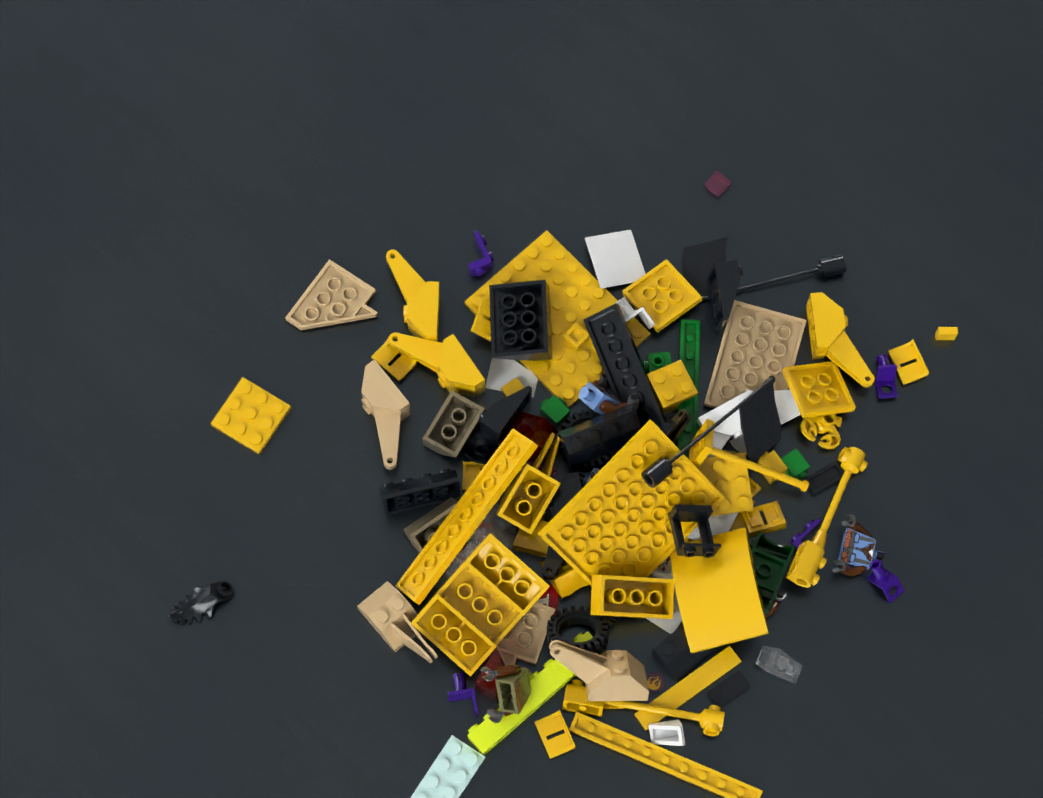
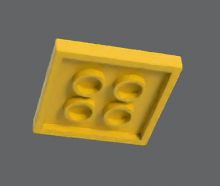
M667 259L622 291V294L636 310H639L641 307L645 309L654 322L653 328L657 333L702 301V296Z
M833 361L784 367L782 373L802 418L853 412L855 410L854 401L838 366Z
M242 377L211 422V426L260 455L290 411L291 406Z
M745 452L733 453L736 456L746 459ZM717 456L706 457L698 470L725 497L713 510L711 516L753 510L748 468Z

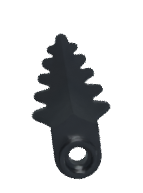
M227 581L212 583L206 588L195 587L193 589L194 596L185 595L186 603L179 601L177 603L178 606H174L173 610L170 611L168 618L174 620L175 623H178L179 620L181 624H184L185 620H187L188 624H191L193 617L199 623L202 620V615L210 618L213 615L215 605L218 602L228 600L232 596L233 587Z

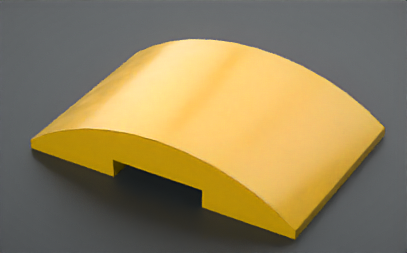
M746 527L713 535L714 544H721L714 557L677 556L676 548L670 554L678 605L691 653L769 634ZM701 539L686 543H701Z
M490 533L440 587L411 624L471 677L493 652L499 642L550 586Z

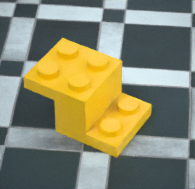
M682 360L647 374L664 416L676 411L680 402L698 394Z

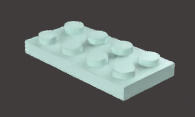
M452 735L411 798H460L486 757Z

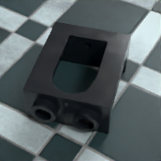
M675 504L668 516L677 556H703L710 558L714 557L720 549L721 544H714L709 524V517L713 513L712 505ZM680 522H697L701 543H685Z

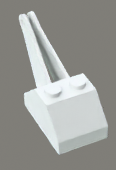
M748 390L698 417L697 423L700 428L706 419L714 421L715 424L747 398L751 391ZM739 409L713 430V447L722 450L729 439L734 438L736 440L743 436Z

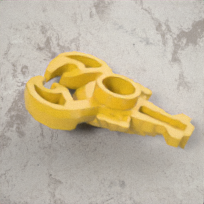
M836 414L807 417L802 420L800 425L801 432L808 440L814 442L817 432L819 434L828 432L829 434L821 437V441L817 444L825 449H834L840 444L841 438L836 427H841V417L836 416Z

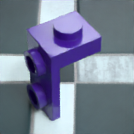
M478 230L474 231V238L483 258L468 264V271L471 277L484 275L488 270L492 269V262L494 261L491 251L487 252L485 246L487 243L485 237L480 235Z
M820 518L816 521L812 519L804 527L806 531L802 534L798 532L791 539L793 542L791 545L796 546L794 556L802 541L820 525L822 521Z

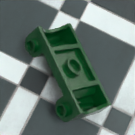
M759 532L756 540H751L750 547L759 594L762 599L764 613L767 616L796 546L774 543L763 533Z

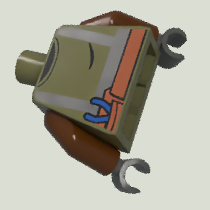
M519 665L496 667L495 670L482 667L480 671L487 673L481 677L484 680L491 682L497 676L495 681L500 711L490 708L487 711V714L490 716L489 719L494 723H499L504 715L507 717L511 714H519L531 694L529 678L531 671Z

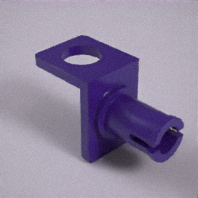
M886 354L878 355L876 359L878 367L875 384L880 399L898 396L895 384L897 365H890L889 357ZM889 386L892 388V392L884 393L881 388Z
M874 560L870 563L872 573L867 577L868 581L882 589L888 602L892 603L904 592L898 577L885 569L880 560ZM897 586L896 592L890 595L891 588Z
M455 673L452 676L455 691L448 692L449 702L472 698L475 716H478L474 688L467 689L465 673H460V681L458 673Z

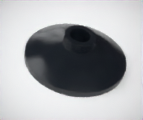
M473 438L464 444L463 452L469 460L479 464H486L499 445L490 439Z

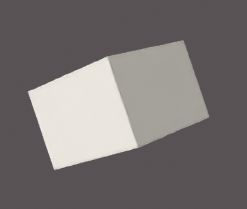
M679 719L648 725L652 744L685 745L683 725Z

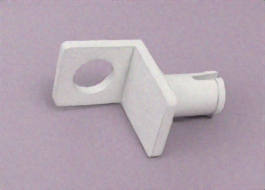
M625 296L615 303L619 304L626 322L639 315L648 329L655 325L643 307L639 310H634Z

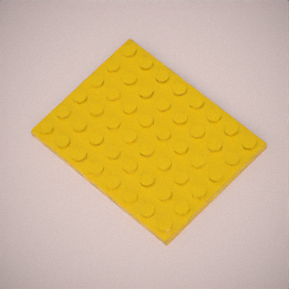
M546 230L465 300L464 304L476 316L482 297L485 296L490 299L489 285L546 280L550 287L553 359L520 361L554 396L562 398L569 409L579 400V393L582 387L588 382L599 381L600 375L604 370L590 337L576 350L563 339V336L574 323H577L588 332L584 319L614 305L618 300L606 288H600L598 280ZM482 315V318L490 321L489 318ZM635 317L626 322L636 348H638L650 337L651 333Z
M649 420L538 534L591 587L592 575L647 578L676 548L668 516L675 504L712 505L714 510L725 497L684 454L672 463L673 473L655 488L645 483L641 473L659 458L670 460L680 452L678 447L652 420ZM680 522L684 539L698 526L697 522Z

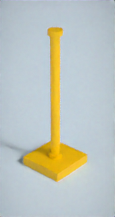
M706 419L691 442L710 428L714 421ZM713 430L689 449V460L697 469L708 454H712L798 487L803 492L809 486V481L807 480L801 481L713 447Z

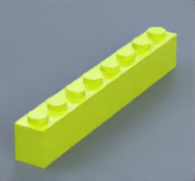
M588 631L585 634L581 632L573 641L584 642L592 639L593 636ZM549 659L543 665L544 669L540 673L536 671L529 677L531 694L521 712L507 717L504 715L499 723L492 722L489 719L490 716L486 714L483 717L484 721L480 725L476 723L468 730L469 734L467 737L469 741L485 756L576 675L557 659Z

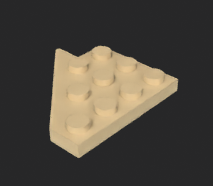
M329 259L285 319L298 329L306 330L374 318L378 316V312L366 304L375 294L376 289Z
M536 602L499 642L496 649L504 665H515L517 659L533 665L537 664L547 635V622L554 615V608Z

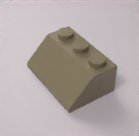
M451 391L424 435L423 445L438 454L457 458L485 408Z
M452 497L403 529L418 553L422 551L458 503Z

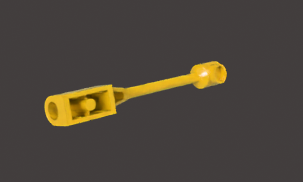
M844 447L838 455L837 460L842 462L841 468L844 470V473L822 525L811 541L807 540L799 545L786 576L787 579L799 586L808 588L811 584L815 586L819 581L820 575L816 574L818 568L822 569L827 562V559L823 556L828 528L851 474H857L859 471L863 472L868 464L864 460L865 453L859 448Z
M572 680L571 684L567 683L562 710L602 717L603 709L628 708L699 722L701 728L704 729V734L708 736L719 735V732L722 731L725 712H722L721 708L717 705H710L709 709L705 708L699 714L634 701H588L586 686H583V682L580 680Z

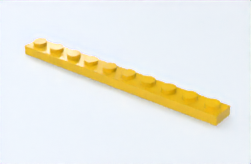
M576 712L569 728V732L724 798H760L763 792L758 788L579 712Z

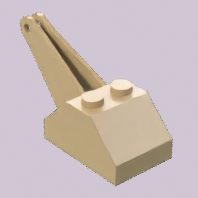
M374 359L365 366L361 391L363 399L361 401L364 404L362 407L368 415L372 414L375 417L384 467L392 470L396 468L398 461L401 421L411 415L410 403Z
M388 581L357 605L358 610L395 653L406 645L429 663H432L433 661L430 656L412 640L416 636L435 659L438 658L435 651L419 634L420 631L411 624L418 614L405 597Z
M554 640L549 644L551 656L585 682L588 701H648L649 689L644 665L628 651L606 650L599 655L560 640Z

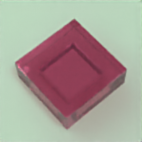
M716 171L705 182L704 186L719 197L730 186L731 181Z

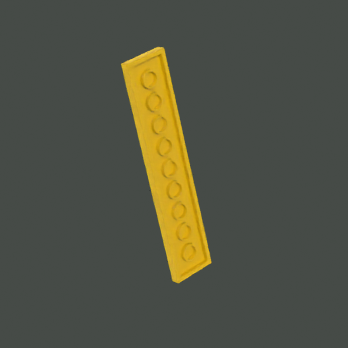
M515 429L510 431L395 585L399 590L418 605L422 603L457 554L462 550L465 543L497 503L500 496L509 487L530 456H532L538 447L537 444Z

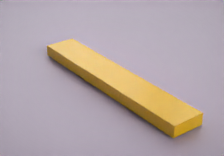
M728 646L649 704L678 709L742 661L731 646ZM638 711L634 714L645 731L649 729V724L658 723L666 717V715Z

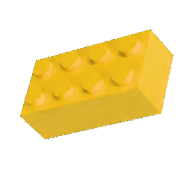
M592 575L590 615L673 619L674 579Z

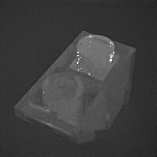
M762 646L755 663L766 672L793 684H796L803 667L781 649Z

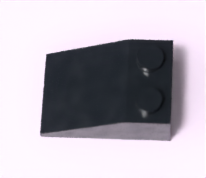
M528 385L491 405L488 410L485 409L479 417L480 433L500 444L530 402L532 387Z

